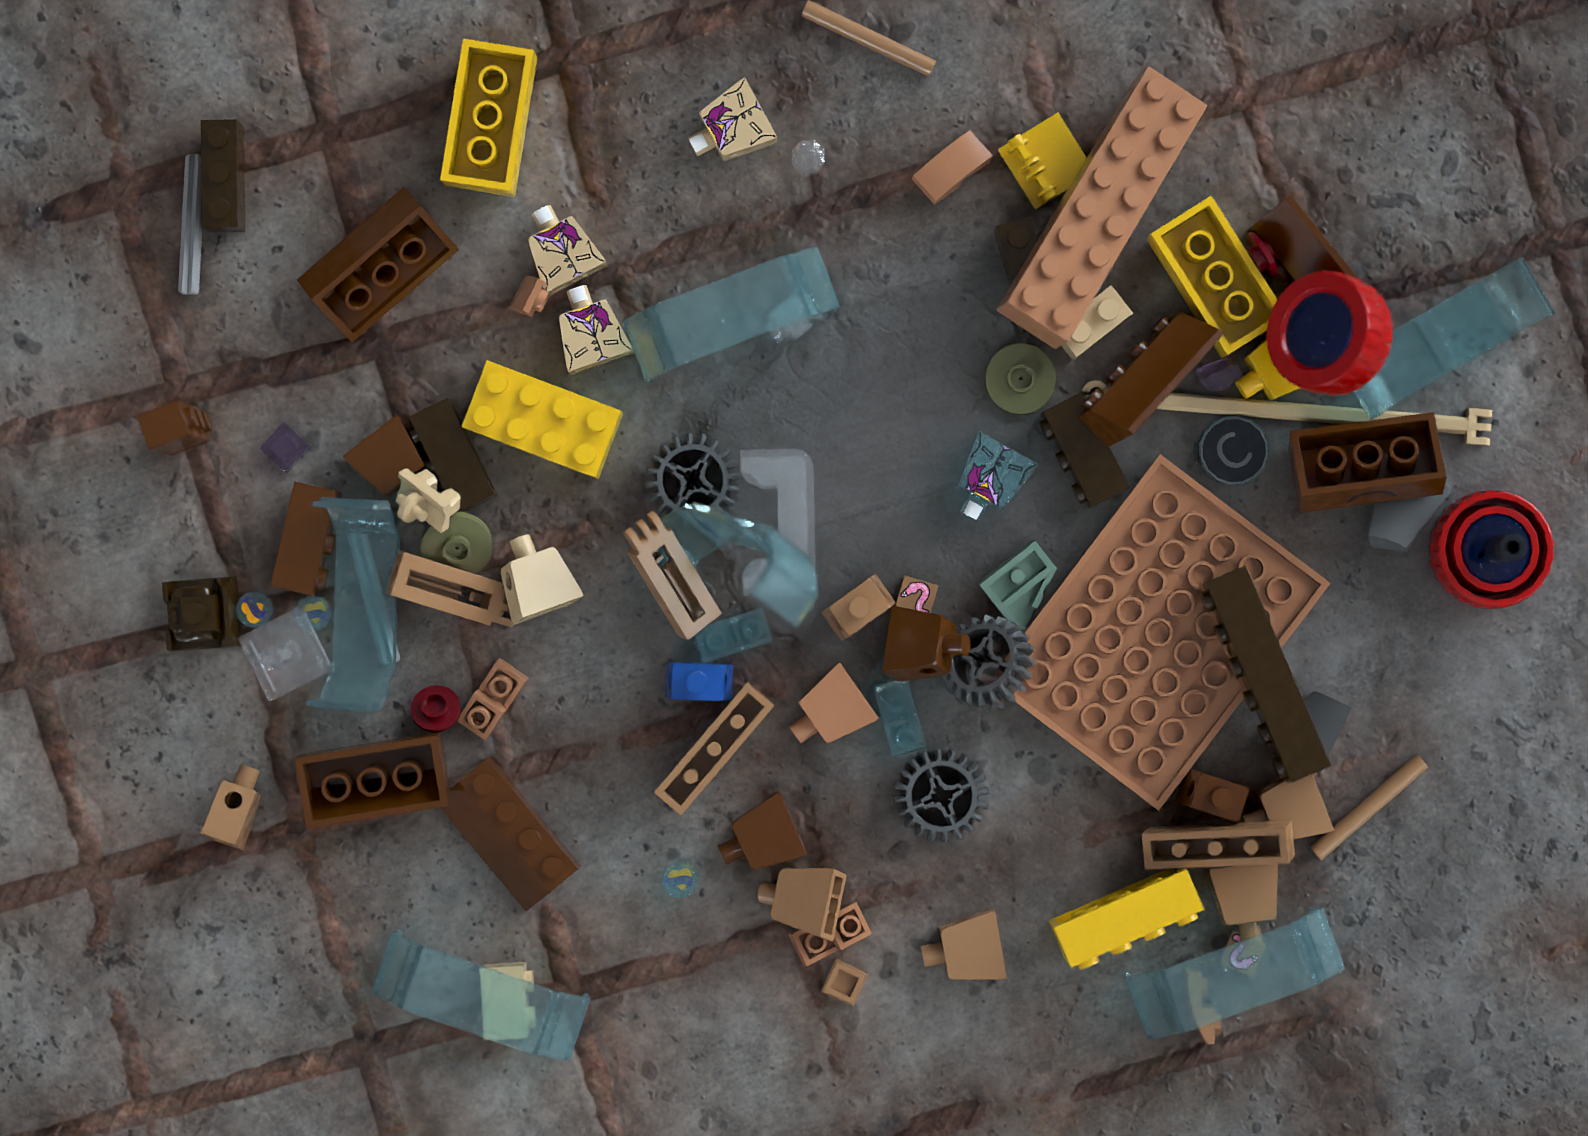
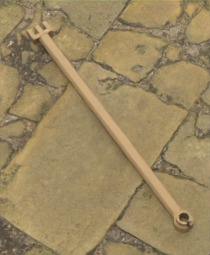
M1094 380L1088 382L1081 392L1089 393L1092 388H1098L1102 391L1106 385L1101 381ZM1170 393L1156 408L1161 410L1329 424H1347L1422 414L1183 393ZM1467 408L1465 417L1435 415L1438 433L1464 435L1463 444L1490 446V438L1476 437V431L1491 432V424L1477 423L1478 417L1492 418V410Z

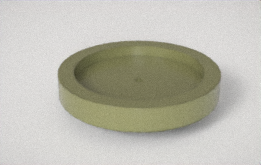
M1017 343L1002 348L992 357L985 372V387L992 402L1001 410L1015 415L1030 414L1042 408L1052 397L1056 386V371L1051 359L1041 349L1030 344Z
M455 512L450 516L449 529L442 533L428 524L421 536V554L423 558L474 574L481 571L487 565L492 555L493 544L489 528L481 519L469 513Z

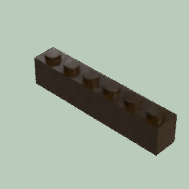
M1241 567L1202 584L1204 589L1200 593L1202 602L1207 612L1213 611L1219 623L1214 626L1216 635L1222 646L1228 644L1233 656L1228 659L1229 665L1236 679L1241 677L1247 689V691L1243 692L1244 700L1250 712L1256 710L1261 724L1257 725V730L1264 745L1270 744L1276 757L1272 758L1271 762L1278 778L1285 777L1287 783H1292L1332 766L1247 567Z

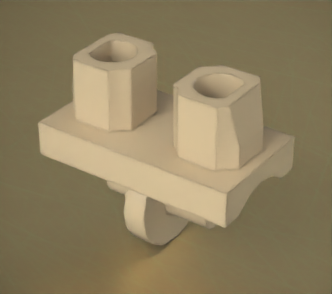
M407 468L400 471L398 478L401 480V486L395 500L400 505L398 517L405 523H410L415 519L421 522L426 521L440 533L449 529L450 516L460 509V495L452 488L438 493L436 491L437 480L435 475L427 469L417 474L412 473Z

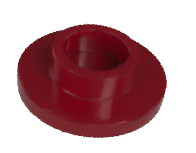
M1254 232L1247 234L1246 241L1248 247L1245 249L1260 273L1264 271L1271 278L1277 276L1278 269L1274 261L1276 255L1267 241L1262 242Z
M433 685L426 687L415 695L411 703L413 721L419 728L427 732L438 733L448 730L458 721L461 713V704L458 696L454 691L445 686Z

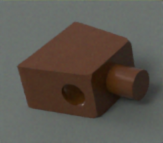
M398 415L394 416L343 455L344 459L386 497L392 496L400 489L401 480L398 478L400 471L407 468L412 473L417 474L427 469L423 461L424 458L418 446L415 445L405 421Z
M892 606L882 672L897 682L947 675L951 670L953 656L968 655L970 651L969 636L967 634H956V625L944 616Z
M1190 769L1180 782L1175 801L1194 809L1240 822L1250 787ZM1194 782H1195L1194 790H1193V792H1192V794H1191V789H1192V786H1193V784H1194Z
M780 791L775 792L734 820L731 826L736 837L718 845L726 865L746 857L751 870L808 855Z

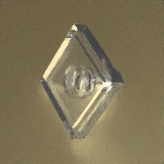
M303 606L238 638L269 702L333 671V667Z

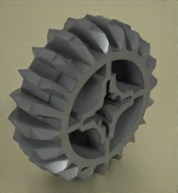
M691 432L686 433L687 444L681 445L678 436H673L672 441L676 448L670 450L665 443H662L660 448L666 453L665 457L662 459L657 454L651 456V459L659 464L658 469L653 467H647L646 469L648 474L656 475V481L645 482L646 488L657 487L658 491L648 497L649 501L654 502L661 498L663 503L656 508L657 513L661 514L669 508L671 512L667 516V521L672 523L678 514L682 516L680 527L686 528L688 518H694V527L699 529L701 527L700 517L706 516L708 524L710 526L713 525L715 522L711 513L717 511L720 517H726V512L720 506L726 503L728 506L734 507L736 503L727 497L728 493L740 494L741 491L737 486H730L731 481L741 479L740 473L730 474L729 469L738 465V461L733 459L726 463L724 460L731 450L726 447L718 453L716 449L720 444V440L717 438L712 441L710 447L706 446L707 435L701 433L699 443H693ZM697 451L703 453L697 463L690 468H684L672 462L677 456L686 452ZM712 459L716 460L723 473L722 490L717 489L706 480V472ZM701 465H703L700 470L699 479L710 490L708 491L702 487L696 489L694 486V490H688L685 497H683L687 490L688 482L677 471H681L684 474L691 472L693 475V471L698 472ZM666 471L673 474L681 482V489L674 503L669 499L665 491L664 476ZM697 493H703L715 499L712 504L703 509H683L689 499Z
M985 614L982 622L978 618L972 617L971 627L969 628L964 624H959L961 634L969 636L970 651L967 656H953L950 672L947 675H941L942 679L947 683L945 686L947 691L955 695V699L961 704L967 703L968 707L975 710L980 706L984 711L990 712L993 704L997 708L1003 709L1004 699L1006 698L1011 702H1016L1014 693L1017 690L1026 692V687L1022 682L1024 679H1033L1032 673L1027 669L1036 665L1035 660L1030 656L1035 651L1033 646L1027 643L1029 636L1024 631H1020V627L1015 622L1010 621L1008 623V620L1002 616L994 619L991 615ZM1006 641L1010 649L1009 663L1004 661L1006 650L1003 647ZM967 663L971 665V672L969 676L972 678L970 684H968L966 679Z
M935 747V758L929 759L928 753L922 750L920 755L924 762L918 765L917 761L911 757L908 759V762L914 770L911 773L904 768L899 770V773L907 778L906 783L894 782L895 788L904 790V795L893 796L894 802L905 803L904 807L896 810L897 816L909 813L910 817L903 823L904 827L909 828L916 822L918 827L915 829L914 835L919 838L926 829L929 831L927 841L930 843L934 842L936 833H941L942 843L947 844L949 840L947 832L953 831L956 840L959 841L962 839V834L959 831L960 827L964 826L969 833H972L974 828L968 821L971 818L977 822L983 821V817L975 812L976 808L988 809V803L978 801L979 796L989 795V789L977 787V784L986 780V776L980 774L973 777L972 773L978 769L979 765L974 762L966 768L964 764L968 759V755L965 753L960 755L958 761L953 760L955 755V749L953 748L948 749L946 758H941L940 747ZM935 766L955 768L966 779L950 784L945 783L940 779ZM925 771L930 784L929 790L919 799L912 801L913 785L920 774ZM934 778H936L938 785L944 790L956 789L951 791L950 797H947L949 799L946 803L949 809L948 812H946L945 807L938 800L927 801L932 799V793L936 794L933 791L936 788L933 781ZM970 789L968 807L962 816L957 819L953 810V801L958 795ZM936 807L942 811L947 824L930 823L921 818L916 811L923 808Z

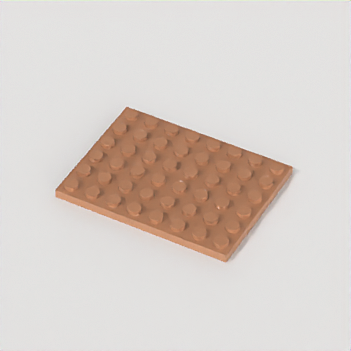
M1159 454L1025 631L1029 636L1027 643H1030L1035 651L1030 656L1035 660L1036 665L1027 669L1032 673L1033 679H1024L1022 682L1026 687V692L1017 690L1014 693L1016 703L1159 811L1244 699L1243 692L1247 691L1242 677L1236 679L1231 670L1228 659L1233 656L1228 644L1222 646L1216 635L1214 626L1219 623L1214 612L1208 613L1200 596V593L1204 591L1202 584L1246 566L1282 649L1331 583ZM1010 651L1004 658V661L1009 663Z

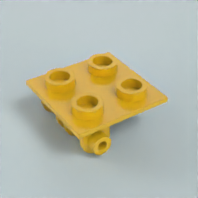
M1058 112L1022 135H1016L1006 145L998 149L1035 210L1068 190L1086 160L1085 154Z

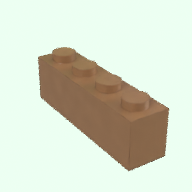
M747 682L654 793L678 814L682 815L775 704Z
M1292 820L1152 826L1142 833L1145 870L1289 864L1295 856Z

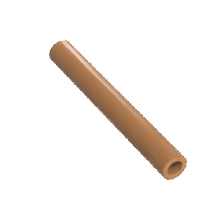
M808 0L804 7L802 17L927 77L930 76L936 64V60Z
M1416 754L1334 825V831L1325 833L1309 849L1322 861L1428 768L1427 764Z

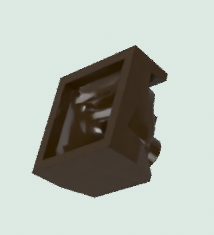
M237 576L162 582L163 600L167 605L169 628L165 633L167 651L177 652L242 647Z

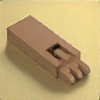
M651 511L646 515V518L652 528L649 529L647 524L640 519L635 523V527L641 535L639 538L631 528L624 532V536L632 547L627 551V554L676 634L689 640L722 613L672 530L664 527L658 515ZM662 546L670 560L659 567L658 563L664 557L658 553L657 549Z
M398 551L385 593L489 626L491 622L513 628L514 625L511 618L502 617L504 611L509 612L502 582L404 551ZM461 585L484 592L482 595L468 591L466 599L480 603L479 607L457 601L458 595H461L462 592L460 591Z

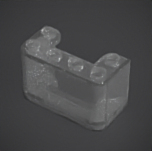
M798 449L740 450L741 472L744 479L751 485L759 486L760 490L777 489L779 559H758L747 565L743 573V596L805 594L814 585L816 577L814 471L812 459L807 453Z

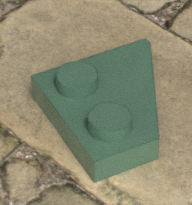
M1032 539L977 584L1001 615L1008 620V623L1010 621L1015 622L1020 627V631L1025 632L1035 608H1038L1043 598V591L1046 585L1050 583L1057 568L1038 543Z

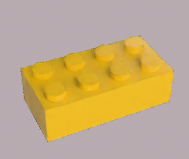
M463 39L440 177L441 182L445 186L515 197L537 63V56L534 50Z
M1212 196L1152 232L1146 238L1195 318L1218 328L1224 334L1214 345L1221 359L1267 331L1269 317L1277 298Z
M487 360L462 428L599 479L623 412Z
M1171 868L1162 870L1048 920L1066 962L1071 968L1078 965L1079 970L1099 962L1097 956L1111 951L1112 955H1116L1132 947L1131 941L1140 937H1144L1145 941L1164 934L1165 930L1163 927L1177 922L1178 926L1193 922L1198 919L1197 913L1204 910V907L1187 869Z

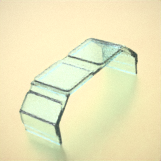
M817 247L775 258L727 278L665 300L622 322L644 380L651 383L655 381L654 378L678 366L793 322L828 311L835 313L840 309V305Z
M1520 257L1393 330L1390 352L1383 367L1369 383L1353 392L1369 420L1382 415L1385 410L1509 337L1542 319L1555 314V311L1523 257Z
M321 497V501H313V507H326L336 530L332 669L321 696L307 700V706L363 712L380 711L389 692V684L392 677H394L396 666L397 597L385 593L398 551L400 550L399 530L396 529L394 524L395 519L388 500Z
M697 502L692 504L686 503L682 509L674 510L660 519L664 527L672 530L694 568L701 558L729 541L767 553V566L750 593L793 626L798 627L804 615L810 611L818 598L816 574L812 569L815 563L811 561V557L771 526L741 516L733 518L722 510ZM662 546L657 549L658 553L664 557L658 563L659 567L670 560Z
M1311 906L1309 907V914L1293 923L1174 966L1138 975H1133L1131 972L1125 973L1126 977L1124 978L1146 1038L1148 1040L1162 1038L1206 1026L1245 1010L1311 988L1343 971L1345 967L1323 907Z
M402 929L392 931L371 992L372 994L408 1012L477 1034L492 1041L535 1055L570 1061L591 1001L588 993L584 992L583 996L554 991L425 947L404 936L405 931Z

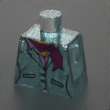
M978 431L974 437L957 486L969 493L960 512L979 522L988 504L1000 511L1003 510L1034 472L1038 464Z

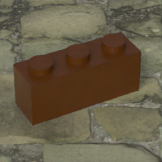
M176 400L136 416L148 449L151 451L172 456L211 441L208 434L209 431H212L210 419L205 411L200 412L199 408Z
M294 481L270 586L311 596H318L319 590L325 589L329 570L324 569L327 555H333L337 535L332 534L335 520H341L344 511L345 500L340 499L342 492Z

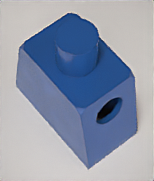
M666 662L665 698L707 701L732 700L733 664Z

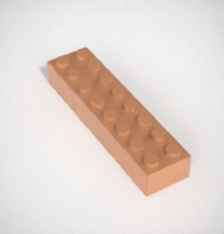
M1150 66L1138 74L996 311L1054 349L1068 342L1208 105Z

